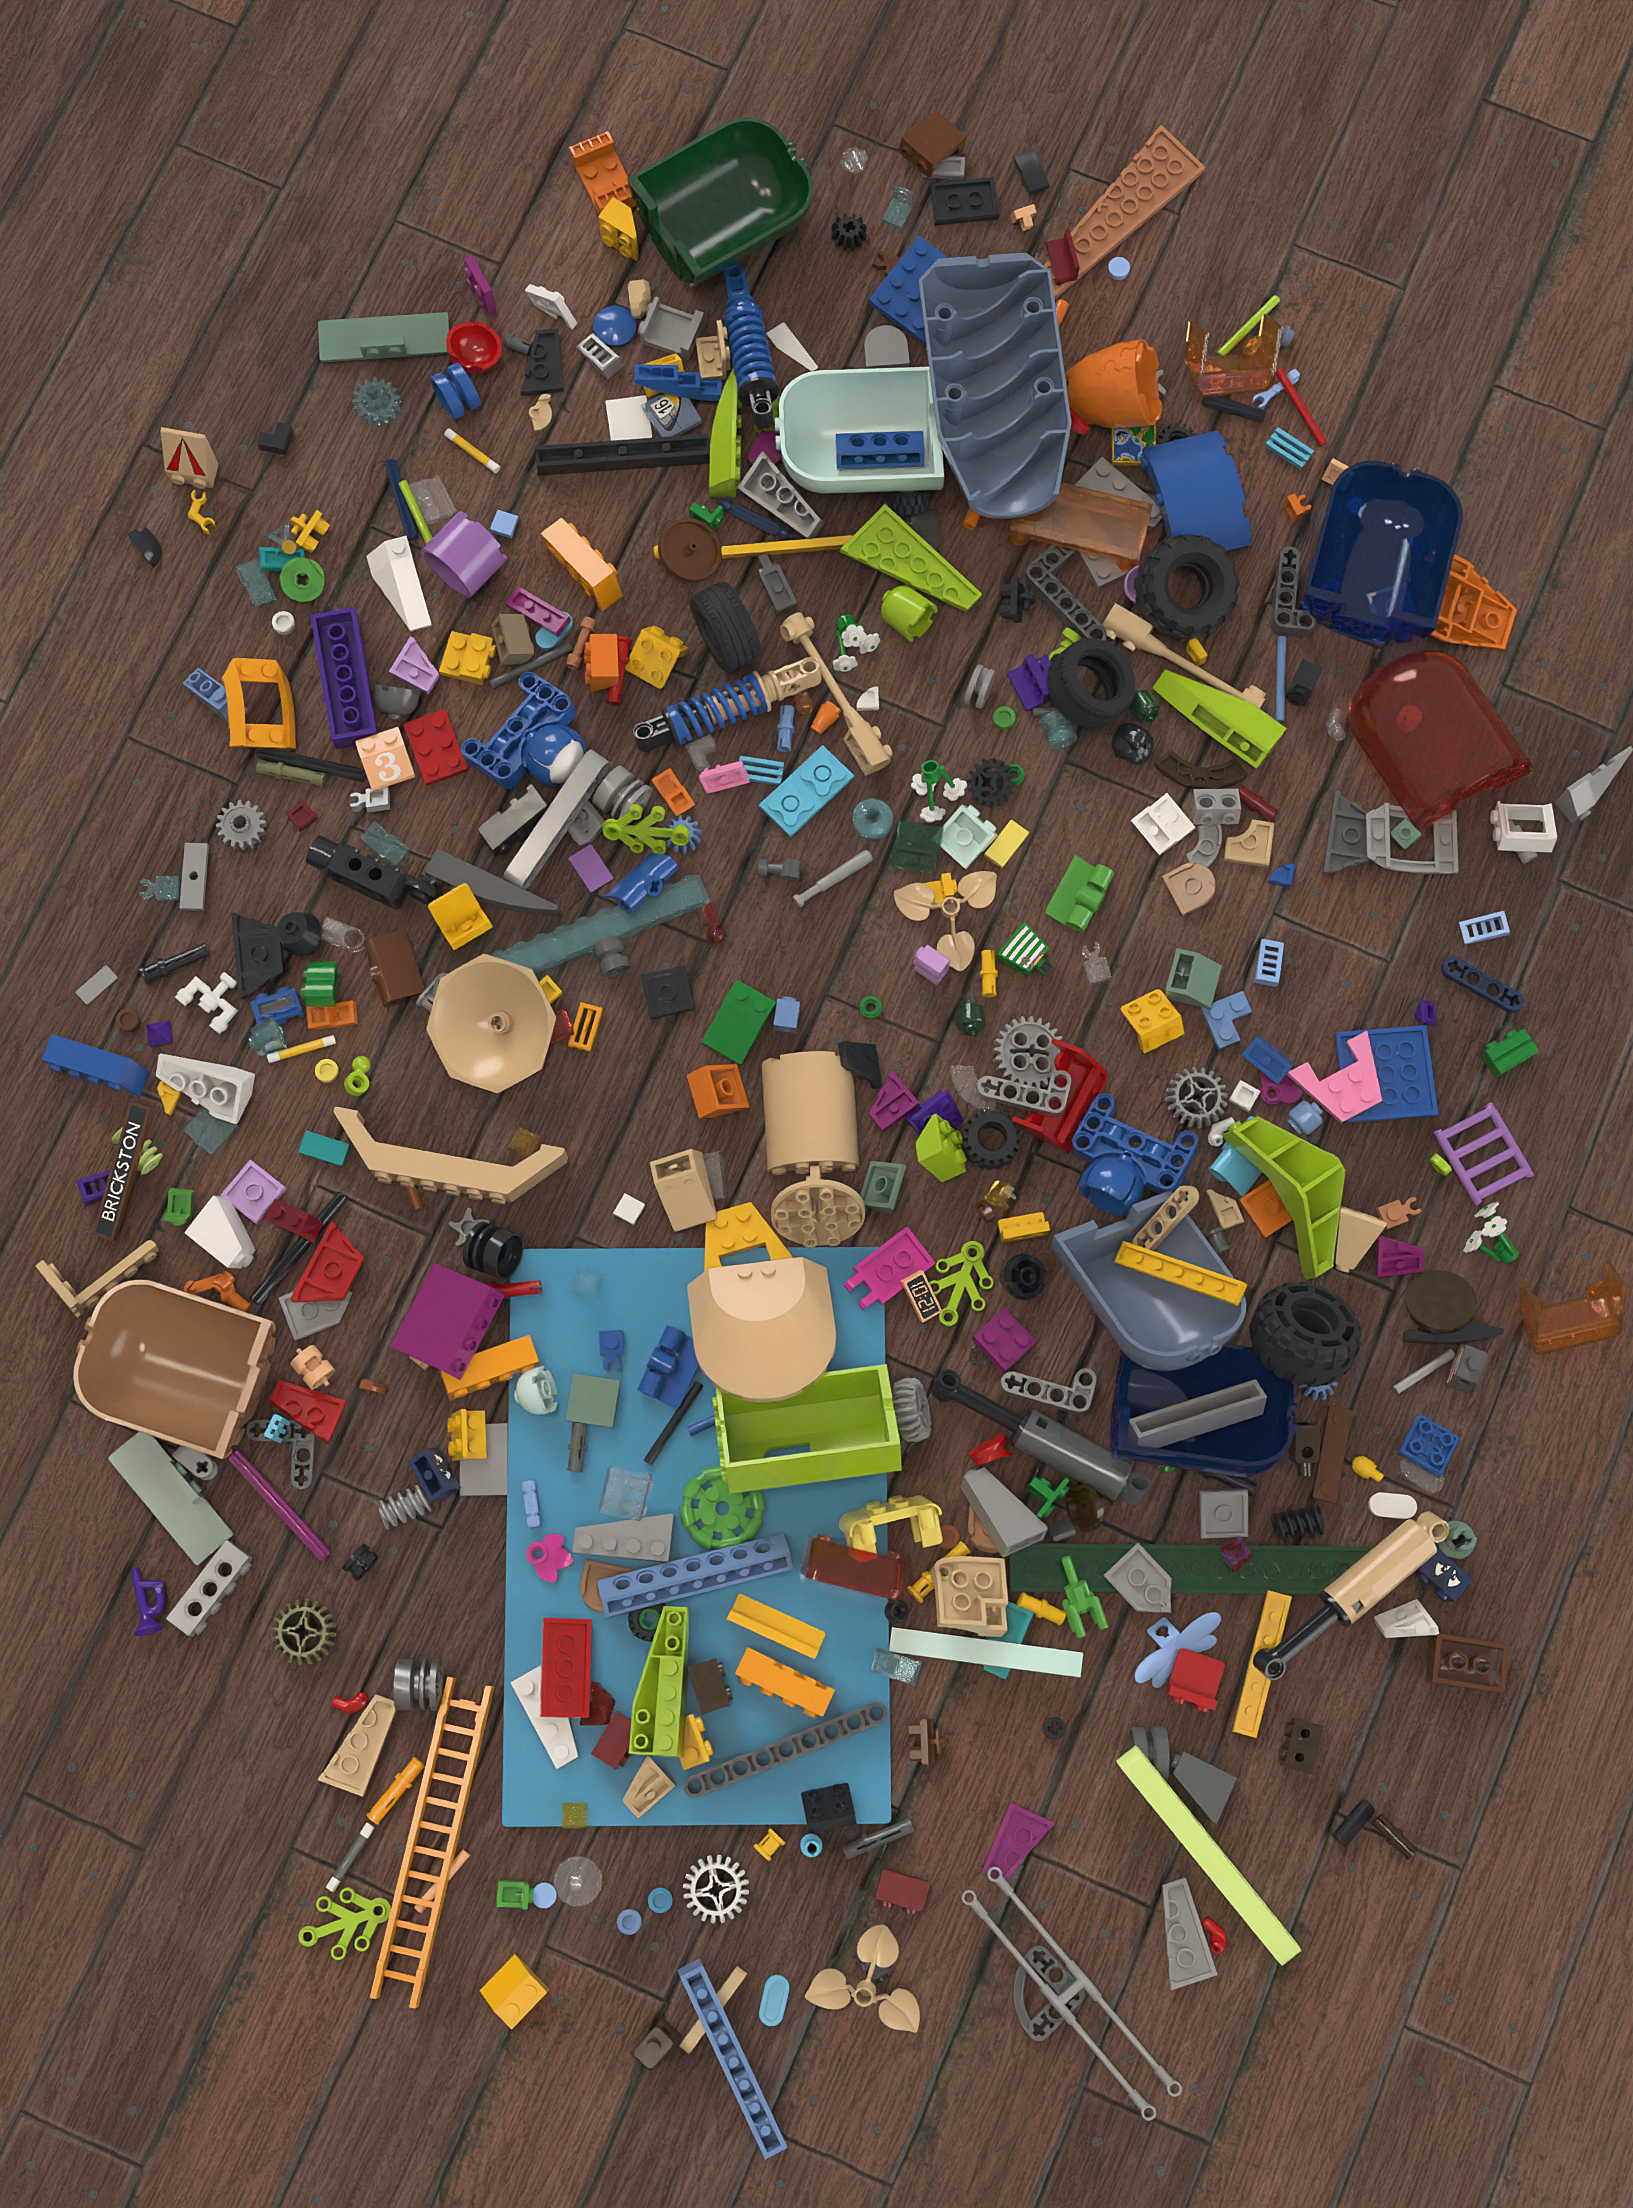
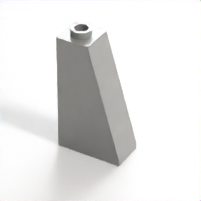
M985 1467L977 1471L972 1469L964 1475L960 1488L1002 1557L1044 1539L1048 1530L1047 1526Z

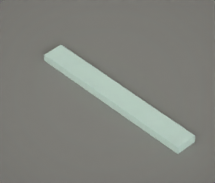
M892 1627L889 1652L1079 1678H1081L1083 1653L894 1627Z

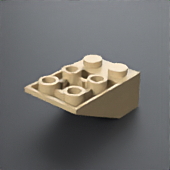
M689 1149L650 1162L654 1184L674 1232L717 1219L702 1152Z

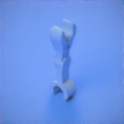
M1296 369L1287 374L1292 385L1298 381L1300 376ZM1279 382L1273 385L1270 390L1256 394L1253 397L1252 403L1261 400L1263 403L1258 408L1264 409L1270 399L1278 395L1284 387Z

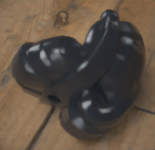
M1123 723L1118 726L1111 740L1112 749L1116 757L1129 759L1133 764H1141L1147 761L1153 753L1154 739L1147 729L1134 723Z

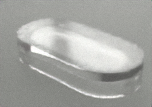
M1403 1458L1401 1460L1399 1471L1404 1478L1427 1493H1435L1442 1489L1444 1485L1443 1475L1437 1478L1407 1459Z

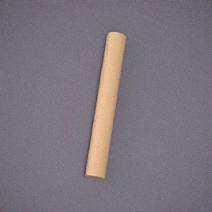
M464 1849L453 1860L449 1880L470 1856ZM434 1883L422 1899L432 1901L436 1896L438 1883ZM414 1906V1908L420 1913H422L426 1909L425 1906Z

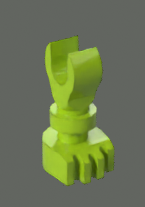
M1065 628L1062 632L1065 641L1059 644L1060 647L1050 653L1049 660L1051 661L1053 657L1058 656L1072 643L1082 638L1070 628Z

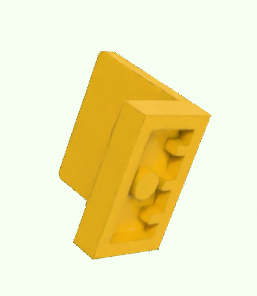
M695 1713L685 1717L683 1758H680L683 1770L710 1761V1755L714 1754L710 1741L704 1740L702 1731H705V1726L701 1716L696 1718Z

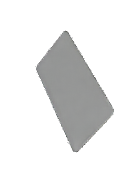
M105 965L76 991V994L86 1004H89L114 982L117 976Z

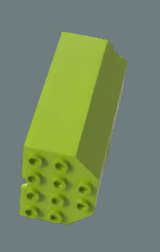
M887 1364L825 1372L815 1384L811 1382L802 1388V1393L774 1402L742 1400V1396L731 1392L728 1395L716 1388L717 1396L712 1397L723 1485L728 1484L729 1494L902 1470L900 1439ZM810 1445L811 1452L764 1458L766 1453L771 1450Z

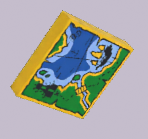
M1156 423L1153 426L1127 427L1122 429L1111 428L1112 466H1141L1142 448L1156 445Z

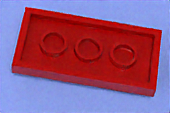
M542 1619L539 1717L589 1718L592 1619Z

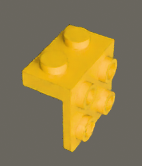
M657 626L644 628L641 630L625 669L659 689L663 688L677 659L685 656L688 647L683 645L682 640L665 635L664 630Z
M466 883L461 884L428 905L432 916L453 950L465 945L493 927Z
M1159 989L1121 1007L1122 1014L1137 1033L1139 1046L1144 1054L1184 1034L1181 1015Z

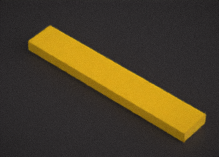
M853 536L722 546L721 554L722 559L759 556L764 553L776 555L841 549Z
M1125 1241L1122 1242L1114 1260L1117 1265L1237 1307L1247 1287V1284L1242 1281Z
M1267 1590L1232 1728L1233 1732L1257 1738L1271 1680L1254 1667L1253 1658L1260 1649H1271L1281 1642L1292 1599L1291 1596Z

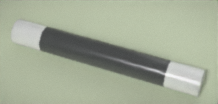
M366 1822L327 1884V1889L335 1892L374 1830V1826Z

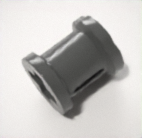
M1223 1227L1203 1234L1217 1255L1231 1249V1245L1227 1244L1222 1233Z

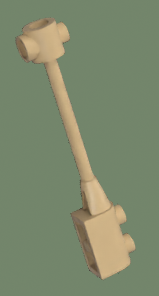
M1116 603L1103 623L1107 631V637L1115 640L1116 637L1124 641L1122 645L1132 652L1137 648L1138 650L1163 656L1220 691L1251 702L1259 709L1266 700L1264 698L1266 693L1259 688L1251 685L1249 689L1246 688L1241 693L1169 650L1165 644L1151 635L1154 627L1150 623Z
M801 612L789 616L780 626L781 636L787 642L792 640L794 644L802 643L809 656L819 661L821 676L843 710V715L849 728L843 738L844 742L865 776L881 770L891 762L892 750L890 746H882L879 741L881 738L879 728L877 726L871 728L870 724L850 706L809 639L813 633L812 629H814L812 618H804Z

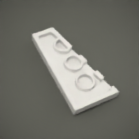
M540 1665L512 1681L511 1684L556 1769L579 1756L569 1718L539 1717Z

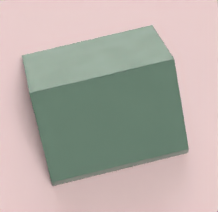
M870 1161L860 1194L866 1208L892 1215L906 1165Z

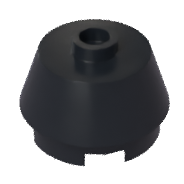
M292 912L280 920L277 927V935L284 950L289 954L307 956L315 952L320 946L319 940L323 928L313 914Z
M1017 1254L1010 1258L1001 1269L1000 1283L1002 1288L1019 1300H1030L1044 1289L1046 1283H1044L1043 1271L1046 1270L1038 1258L1028 1254Z

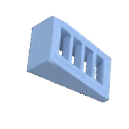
M1504 911L1459 922L1464 944L1510 935ZM1494 920H1499L1501 930H1496ZM1488 921L1490 922L1492 932L1490 933L1487 932L1485 922ZM1476 924H1481L1482 935L1478 934ZM1470 925L1472 926L1474 933V937L1471 938L1469 936V932L1467 929V926Z
M1261 939L1254 983L1273 987L1278 985L1284 943ZM1265 946L1278 948L1277 952L1265 950ZM1264 954L1275 956L1276 960L1264 958ZM1263 963L1273 964L1275 967L1263 966ZM1262 971L1273 972V976L1262 974Z

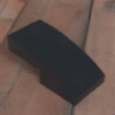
M1033 149L1013 156L1014 164L1021 174L1022 183L1029 195L1049 189L1047 177Z

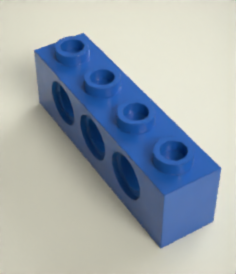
M923 431L836 434L837 469L924 466L925 446Z

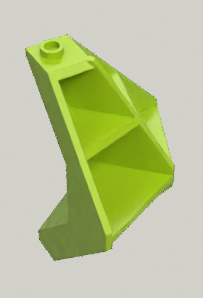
M1259 1116L1242 1124L1239 1120L1228 1126L1229 1131L1222 1135L1224 1139L1268 1176L1295 1224L1301 1270L1306 1280L1316 1278L1334 1266L1333 1261L1345 1178V1168L1339 1158Z

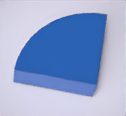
M1286 864L1277 868L1269 877L1268 883L1290 888L1295 864Z

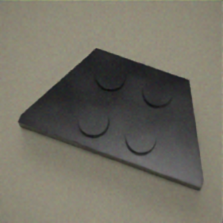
M231 913L238 995L240 999H245L284 974L282 944L277 935L276 926L263 924L258 920L240 916L238 913Z

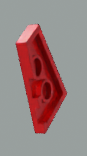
M279 1380L271 1396L270 1404L329 1445L345 1409L346 1400Z

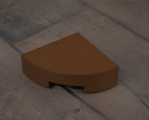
M985 1200L976 1203V1207L985 1223L995 1219V1214Z

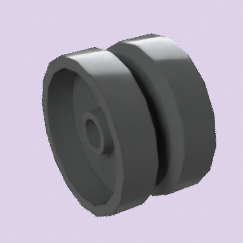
M1143 1726L1130 1727L1128 1751L1136 1745L1163 1779L1168 1780L1170 1750L1166 1727L1152 1726L1149 1731V1737Z

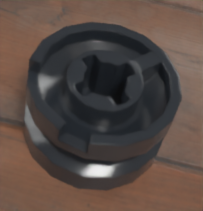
M365 1543L348 1558L342 1567L347 1573L353 1574L352 1578L356 1581L360 1580L379 1559V1555L375 1552L372 1553L369 1550L370 1547Z

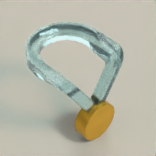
M288 522L271 533L262 536L264 540L270 538L280 543L281 550L286 555H292L296 551V544L289 540ZM284 530V540L274 535Z

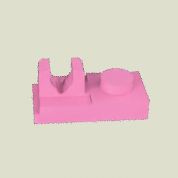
M742 761L724 766L716 765V768L711 770L705 768L704 772H701V775H699L707 794L749 783V775Z

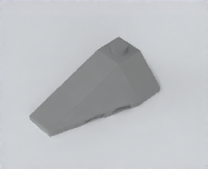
M1631 746L1610 759L1606 766L1604 764L1600 765L1595 771L1588 773L1569 786L1555 801L1556 805L1571 823L1577 819L1582 821L1591 814L1590 809L1596 804L1633 751Z

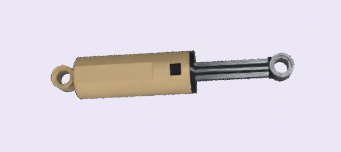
M1430 1511L1422 1513L1416 1522L1412 1519L1406 1520L1319 1593V1597L1325 1606L1276 1647L1271 1649L1263 1648L1257 1651L1253 1658L1254 1667L1269 1680L1274 1681L1281 1678L1286 1671L1285 1663L1336 1620L1346 1628L1349 1627L1437 1553L1435 1543L1442 1542L1447 1538L1450 1530L1449 1524Z

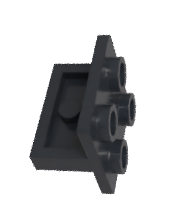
M848 1783L835 1784L801 1793L809 1834L857 1824Z

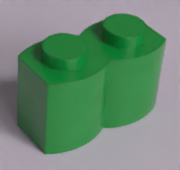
M336 961L309 962L307 969H304L303 979L306 984L301 987L302 1000H306L307 1007L335 1006L339 977Z

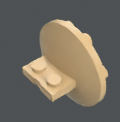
M819 1165L810 1166V1176H806V1181L798 1182L785 1188L776 1196L771 1206V1220L778 1233L793 1242L803 1244L807 1248L823 1245L837 1246L841 1241L854 1235L861 1228L865 1219V1206L860 1195L845 1184L832 1180H822Z

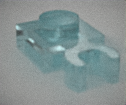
M156 876V883H151L147 879L140 880L141 886H149L146 892H139L142 898H150L155 895L157 901L180 900L179 876Z

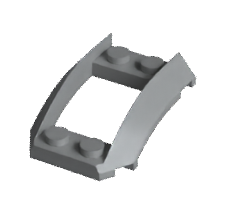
M1384 803L1376 810L1373 809L1366 814V857L1385 869L1421 874L1458 873L1456 808L1451 810L1409 808ZM1406 818L1412 825H1433L1434 862L1390 858L1389 822L1401 823Z

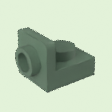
M1405 818L1390 832V836L1403 849H1407L1419 840L1421 833Z

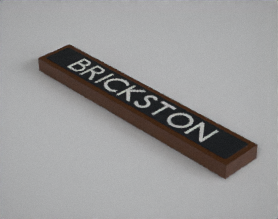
M130 1101L92 1233L94 1235L111 1241H117L154 1107L137 1101Z

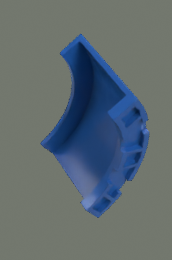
M1217 430L1142 448L1143 457H1140V465L1142 470L1146 471L1156 493L1155 502L1162 512L1167 539L1182 534L1203 535L1209 537L1214 543H1219L1226 549L1225 551L1252 545L1249 519L1244 517L1241 505L1245 504V498L1232 456H1227L1225 453L1226 443Z

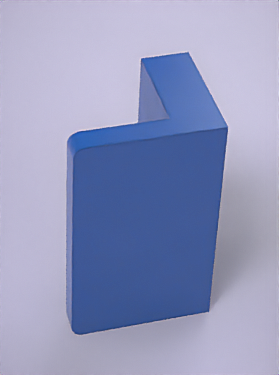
M1258 1035L1242 1054V1056L1277 1084L1295 1064L1261 1035Z

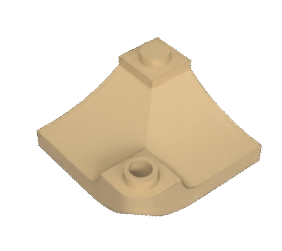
M953 1556L938 1560L931 1569L932 1584L935 1586L938 1627L968 1630L978 1633V1636L1002 1637L1007 1631L1005 1607L1008 1605L1005 1558ZM939 1571H943L946 1576H942Z

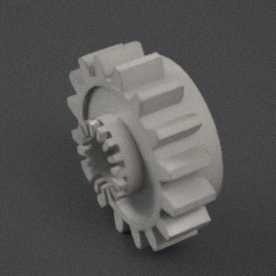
M238 800L236 806L230 802V809L222 808L224 815H217L221 823L216 824V828L220 830L218 835L221 839L224 838L223 842L226 846L231 843V847L234 850L238 846L244 851L246 847L254 848L256 842H262L260 837L261 835H266L263 828L267 827V823L263 820L265 815L263 812H259L260 809L257 805L252 807L250 801L243 805L242 801ZM246 822L244 828L237 829L240 823Z

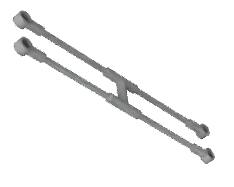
M996 1866L990 1867L987 1870L988 1879L995 1882L1004 1894L1013 1900L1065 1962L1066 1968L1075 1977L1076 1981L1058 1997L1050 1986L1041 1980L991 1920L988 1912L976 1899V1894L972 1890L967 1889L962 1892L961 1899L963 1903L969 1905L1003 1942L1038 1984L1040 1991H1042L1053 2007L1069 2025L1073 2026L1129 2093L1128 2096L1139 2108L1141 2116L1145 2120H1153L1156 2117L1155 2108L1148 2104L1136 2089L1133 2090L1077 2023L1076 2017H1074L1065 2004L1084 1988L1092 1999L1101 2005L1152 2066L1154 2073L1161 2079L1166 2086V2091L1171 2096L1176 2097L1181 2094V2084L1173 2080L1161 2065L1159 2066L1104 2001L1101 1997L1102 1994L1083 1971L1080 1970L1073 1960L1068 1958L1013 1892L1014 1889L1002 1876V1871ZM992 1870H998L999 1876L996 1879L990 1876ZM967 1893L973 1894V1899L970 1902L964 1899ZM1172 2084H1177L1178 2090L1172 2093L1170 2091V2086ZM1146 2108L1152 2109V2114L1150 2116L1144 2115V2110Z

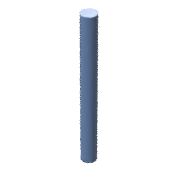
M1285 636L1277 637L1276 721L1279 723L1285 721Z

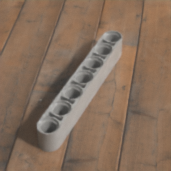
M592 749L585 753L506 869L503 876L505 880L524 890L530 886L610 767L608 760Z

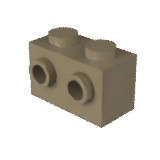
M499 614L491 624L501 665L527 663L534 654V645L530 640L529 627L525 622L524 614Z

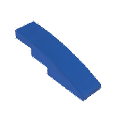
M634 364V383L666 394L697 400L719 401L721 398V379H700V372H678V365Z

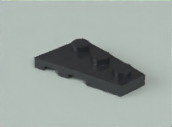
M558 328L536 330L529 364L526 368L524 383L520 391L521 396L564 392Z

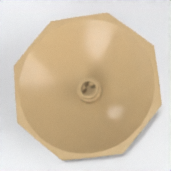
M482 954L440 978L426 1030L451 1078L500 1093L542 1069L554 1029L556 1015L532 969L494 956Z

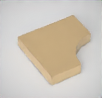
M1252 819L1249 828L1244 834L1237 837H1227L1223 861L1268 868L1274 823Z

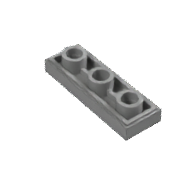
M185 843L180 910L204 911L209 845L207 843ZM198 875L196 880H192L193 876Z

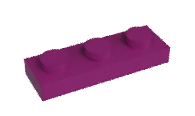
M519 586L505 603L507 608L517 614H524V618L557 637L560 636L571 622L567 614Z

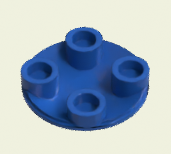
M609 306L602 309L596 315L593 323L594 333L607 346L623 345L634 339L636 320L628 309L621 306Z

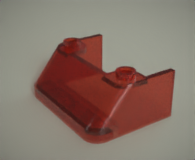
M818 1534L817 1538L811 1535L808 1536L800 1573L805 1578L893 1600L900 1599L905 1560L901 1558L902 1554L887 1551V1555H881L831 1542L832 1537L822 1534Z

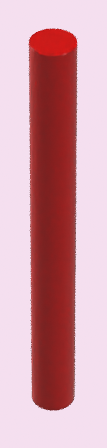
M1283 368L1275 373L1319 447H1322L1327 443L1325 437Z

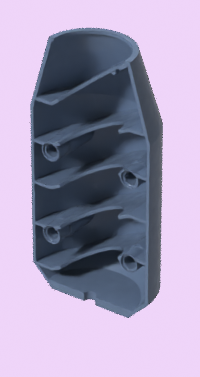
M1027 253L989 255L985 259H977L976 256L939 258L919 279V292L938 441L972 511L990 518H1015L1038 512L1052 504L1058 497L1071 428V416L1051 271Z

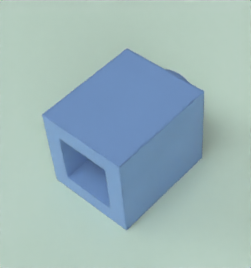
M792 997L777 999L773 1025L774 1031L796 1034L800 1002Z

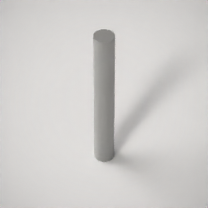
M1452 1349L1447 1350L1394 1385V1391L1400 1394L1456 1356Z

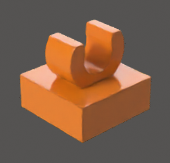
M1294 493L1287 496L1283 507L1293 524L1301 521L1303 515L1308 513L1312 507L1311 505L1305 507L1301 505V502L1306 499L1305 495H1300L1297 498Z

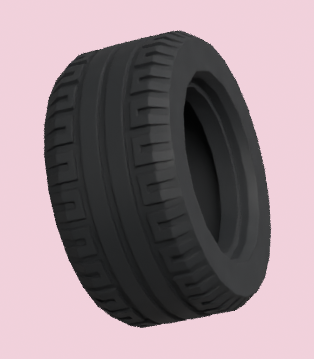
M718 582L693 595L690 600V607L694 620L708 650L721 669L733 672L737 668L739 669L759 658L762 651L757 631L743 602L729 583Z
M1097 638L1077 640L1062 651L1049 667L1047 683L1052 702L1057 710L1074 724L1086 728L1105 726L1127 710L1133 701L1135 677L1132 667L1125 655L1106 641ZM1078 665L1087 667L1100 678L1106 692L1105 701L1092 697L1081 686L1077 677Z

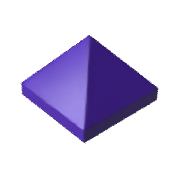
M1424 999L1420 1000L1414 1016L1423 1023L1435 1026V1004Z
M170 1021L146 1024L149 1047L173 1043Z

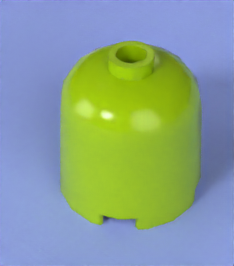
M906 585L888 590L882 598V618L910 642H913L914 636L920 638L928 630L933 622L930 619L932 613H937V606Z

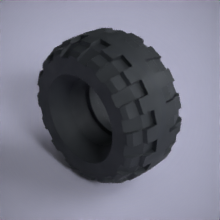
M1191 534L1171 537L1152 548L1146 557L1142 559L1134 583L1137 594L1135 598L1137 607H1140L1145 621L1155 627L1157 632L1162 635L1171 636L1174 639L1201 637L1213 632L1225 623L1232 615L1233 608L1237 605L1239 598L1237 591L1240 586L1239 576L1236 575L1234 568L1236 564L1233 558H1229L1225 553L1226 549L1219 543L1211 541L1209 537ZM1178 567H1186L1192 570L1200 580L1202 587L1201 597L1198 604L1192 608L1186 609L1179 606L1170 596L1168 589L1169 577L1172 571Z
M1287 1282L1282 1286H1276L1274 1289H1271L1261 1299L1250 1322L1249 1333L1254 1354L1260 1357V1362L1266 1368L1272 1370L1274 1375L1281 1379H1287L1292 1384L1299 1386L1304 1384L1308 1385V1387H1319L1321 1384L1329 1385L1347 1373L1357 1357L1362 1344L1360 1342L1362 1336L1359 1320L1355 1319V1312L1337 1294L1334 1295L1322 1286L1317 1287L1307 1282Z

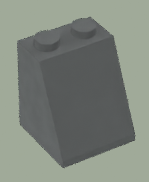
M1177 1750L1175 1754L1171 1753L1169 1776L1204 1819L1217 1823L1237 1778L1184 1751Z

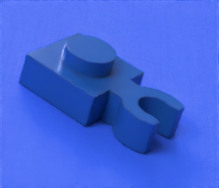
M623 1330L599 1331L600 1356H607L603 1363L605 1372H608V1365L611 1362L617 1364V1371H621L622 1365L617 1355H624Z

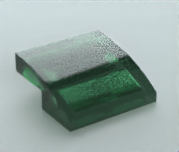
M899 820L896 843L893 845L891 866L935 873L944 827Z

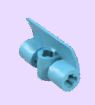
M1226 1141L1222 1147V1153L1208 1170L1219 1181L1228 1182L1243 1197L1262 1171Z

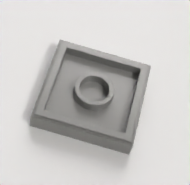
M1246 1488L1199 1490L1201 1539L1248 1537V1490Z

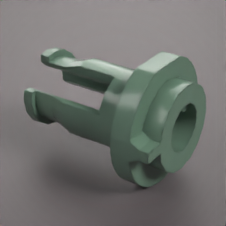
M1460 1521L1447 1522L1450 1527L1449 1534L1444 1541L1437 1543L1438 1549L1450 1558L1462 1559L1467 1557L1473 1551L1477 1537H1475L1472 1529L1467 1524ZM1459 1536L1461 1542L1455 1546L1452 1540L1457 1539Z

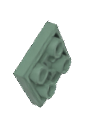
M573 1373L566 1421L613 1428L621 1381Z

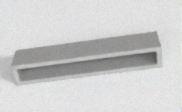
M1255 1379L1129 1419L1125 1438L1135 1455L1262 1415L1267 1396Z

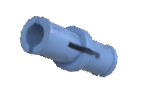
M790 705L780 707V721L777 725V750L780 752L791 751V738L795 726H793L795 708Z

